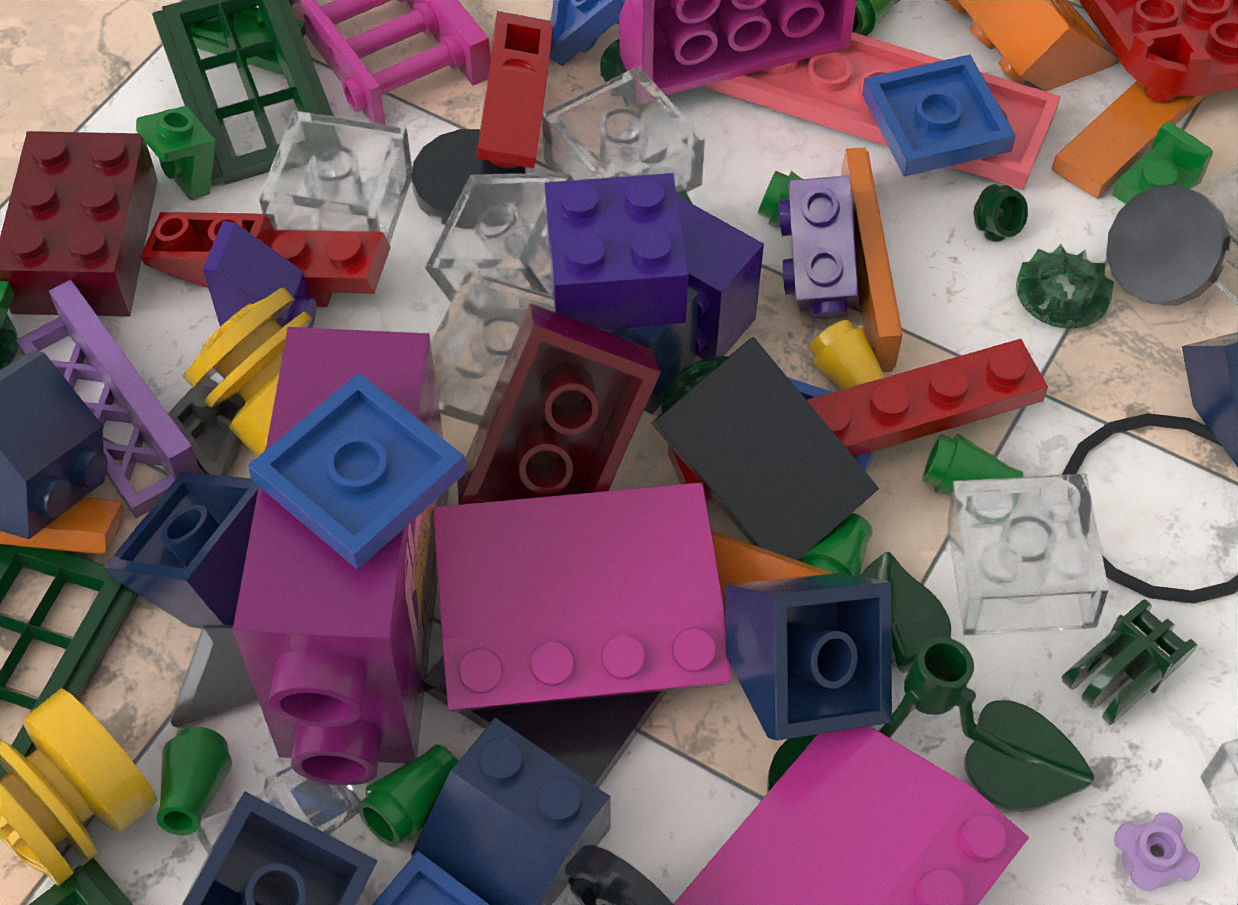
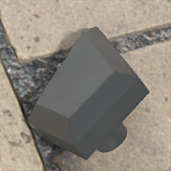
M209 378L198 387L191 388L168 414L191 444L201 470L209 475L226 476L241 443V440L229 428V425L246 402L236 394L225 402L211 408L204 400L219 383Z
M203 625L171 714L172 726L178 727L257 700L233 634L234 625Z

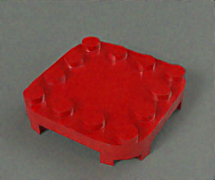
M1079 0L1125 70L1139 83L1145 85L1144 92L1150 99L1158 102H1169L1177 96L1205 95L1238 88V0Z

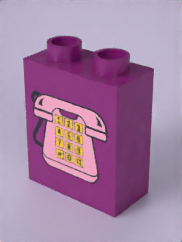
M288 327L266 450L358 372L443 438L429 333ZM260 487L258 488L233 634L278 756L291 758V767L298 775L311 781L329 785H359L367 783L376 777L379 762L407 764L417 758L425 694L423 679L427 676L438 584L433 507L447 506L449 488L358 570Z

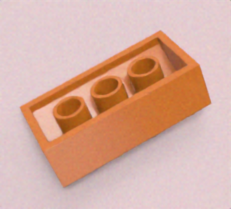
M946 0L960 14L964 15L967 12L975 22L969 27L971 32L989 49L993 50L996 47L1004 56L999 61V66L1016 83L1024 84L1028 81L1044 91H1049L1109 68L1118 60L1117 56L1068 0Z

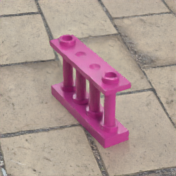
M289 0L295 18L305 21L306 36L341 81L343 92L349 105L356 113L362 110L375 129L386 125L382 102L383 94L447 66H450L452 69L459 68L472 86L488 78L490 63L489 38L458 0H398L399 2L406 1L413 11L347 40L344 39L334 25L392 0H335L321 7L316 0ZM420 32H423L425 35L432 34L440 44L372 75L360 60L367 55Z

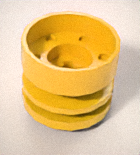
M284 287L278 289L265 299L246 305L226 321L204 342L196 360L182 376L192 388L198 387L217 372L224 378L204 400L211 408L225 402L238 393L246 404L233 418L229 428L256 457L266 450L288 327L307 328L313 319L305 311L283 328L276 322L295 300Z
M62 688L23 718L25 729L37 748L30 756L24 757L14 747L0 739V763L8 772L0 779V838L23 864L26 863L46 874L58 887L74 873L67 861L56 849L60 842L65 839L84 859L89 861L97 854V849L83 825L85 821L94 815L108 828L121 834L158 802L152 787L122 747L74 696Z

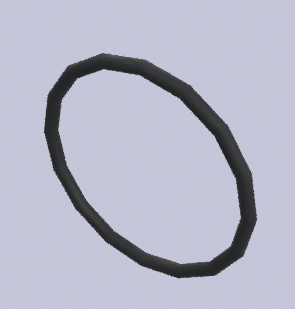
M1146 413L1108 422L1077 445L1061 475V514L1077 549L1108 579L1151 599L1193 604L1235 594L1238 591V575L1228 582L1195 590L1152 586L1115 568L1088 541L1074 511V478L1090 450L1114 433L1145 426L1183 429L1221 445L1207 425L1186 417Z

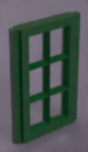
M184 0L162 6V10L152 13L184 106L187 105L216 140L211 180L213 185L223 182L224 185L332 154L334 153L333 150L344 147L342 136L289 0ZM258 6L271 40L241 48L229 14ZM218 17L230 51L201 59L189 25ZM276 52L289 88L259 96L246 60ZM235 63L249 100L219 108L205 71ZM294 99L307 136L277 144L264 107ZM253 111L267 148L236 156L223 119Z
M0 544V604L23 567L55 577L29 622L0 612V627L21 634L0 669V699L30 709V713L61 688L80 701L139 594L110 577L103 569L105 565L60 550ZM66 581L99 592L73 637L41 626ZM33 638L66 649L39 697L6 686ZM23 724L11 746L27 758L37 748ZM0 763V779H1V778L4 777L8 772L5 770V768H4V767L1 765V763Z

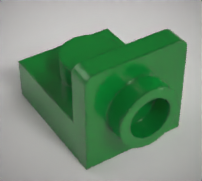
M186 105L138 117L136 119V131L159 158L164 174L169 179H174L189 199L210 194L216 140Z
M1165 122L1158 129L1151 150L1117 180L1112 195L1127 204L1135 195L1158 185H1182L1197 191L1213 151L1209 146L1171 122Z

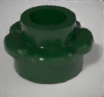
M992 184L986 187L980 193L979 199L974 206L973 214L976 228L979 231H984V237L993 242L1002 241L1005 237L1016 236L1022 231L1028 218L1026 199L1020 192L1008 185L999 187L997 184Z

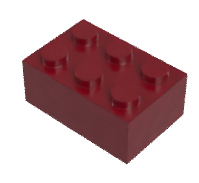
M27 131L0 235V281L9 282L15 294L9 307L11 314L58 315L49 291L71 280L97 316L130 317L142 261L140 256L145 246L158 181L147 143L139 133Z
M529 303L466 455L467 472L457 480L458 505L609 491L661 373L652 349Z

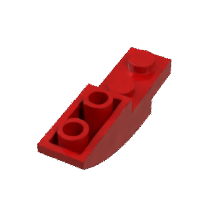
M497 11L483 102L477 159L488 160L504 168L522 166L534 169L551 48L552 25H550V20Z
M160 212L140 258L145 265L208 288L203 267L222 222H234L302 270L305 275L309 298L315 299L316 307H328L332 293L375 294L391 247L384 232L277 230L273 228L266 214Z

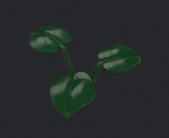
M890 552L880 555L860 574V577L891 582L892 663L896 662L898 670L902 673H907L904 680L905 695L899 706L892 713V723L884 724L879 730L880 733L891 738L914 709L924 714L939 715L950 711L956 705L959 706L962 732L966 737L974 740L964 757L966 774L976 790L989 802L1010 811H1032L1047 807L1059 800L1083 791L1091 785L1095 777L1079 750L1052 722L1034 709L1014 701L995 700L986 704L978 717L977 725L975 724L972 703L976 698V693L966 687L974 672L973 657L963 644L951 638L952 628L950 619L941 602L928 588L913 578ZM818 734L790 738L779 747L768 770L767 793Z

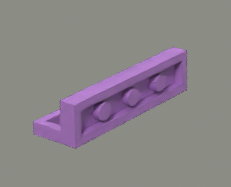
M69 280L49 291L59 317L16 339V343L24 356L32 350L41 351L70 336L76 344L70 361L51 360V362L73 389L77 379L103 382L104 388L99 402H84L103 425V428L106 420L133 424L134 429L128 446L111 443L103 444L104 453L108 460L106 476L137 519L153 508L181 472L201 474L191 444L74 283ZM85 358L90 365L83 364ZM114 399H115V401L118 403L119 406H113V405H112ZM143 441H145L150 449L141 448ZM114 459L122 460L120 468L114 461ZM136 462L162 466L169 475L139 493L130 484Z

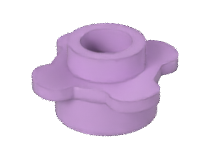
M1159 813L1153 822L1139 826L1132 823H1124L1115 833V845L1119 850L1123 851L1122 861L1124 868L1131 877L1133 884L1141 890L1155 891L1157 888L1169 885L1175 878L1190 881L1199 871V859L1194 853L1188 851L1181 837L1183 825L1174 815ZM1153 846L1161 848L1163 856L1155 857L1151 853L1150 848Z

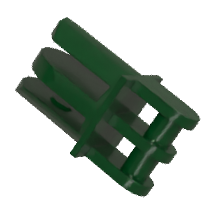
M1146 599L1139 602L1125 616H1118L1111 632L1061 676L1062 682L1071 690H1074L1110 657L1112 658L1087 686L1081 697L1090 708L1094 709L1131 678L1133 681L1113 699L1102 715V719L1109 725L1115 723L1147 692L1151 691L1154 694L1161 683L1176 671L1198 647V644L1192 639L1184 642L1172 631L1175 627L1172 621L1166 619L1161 622L1150 612L1152 604Z

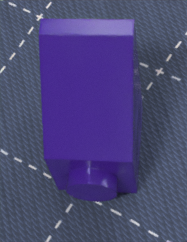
M223 221L203 267L219 326L221 327L246 305L265 299L278 289L284 287L295 300L276 322L283 328L295 317L306 311L313 318L307 328H313L316 317V301L314 298H309L304 272L238 224Z

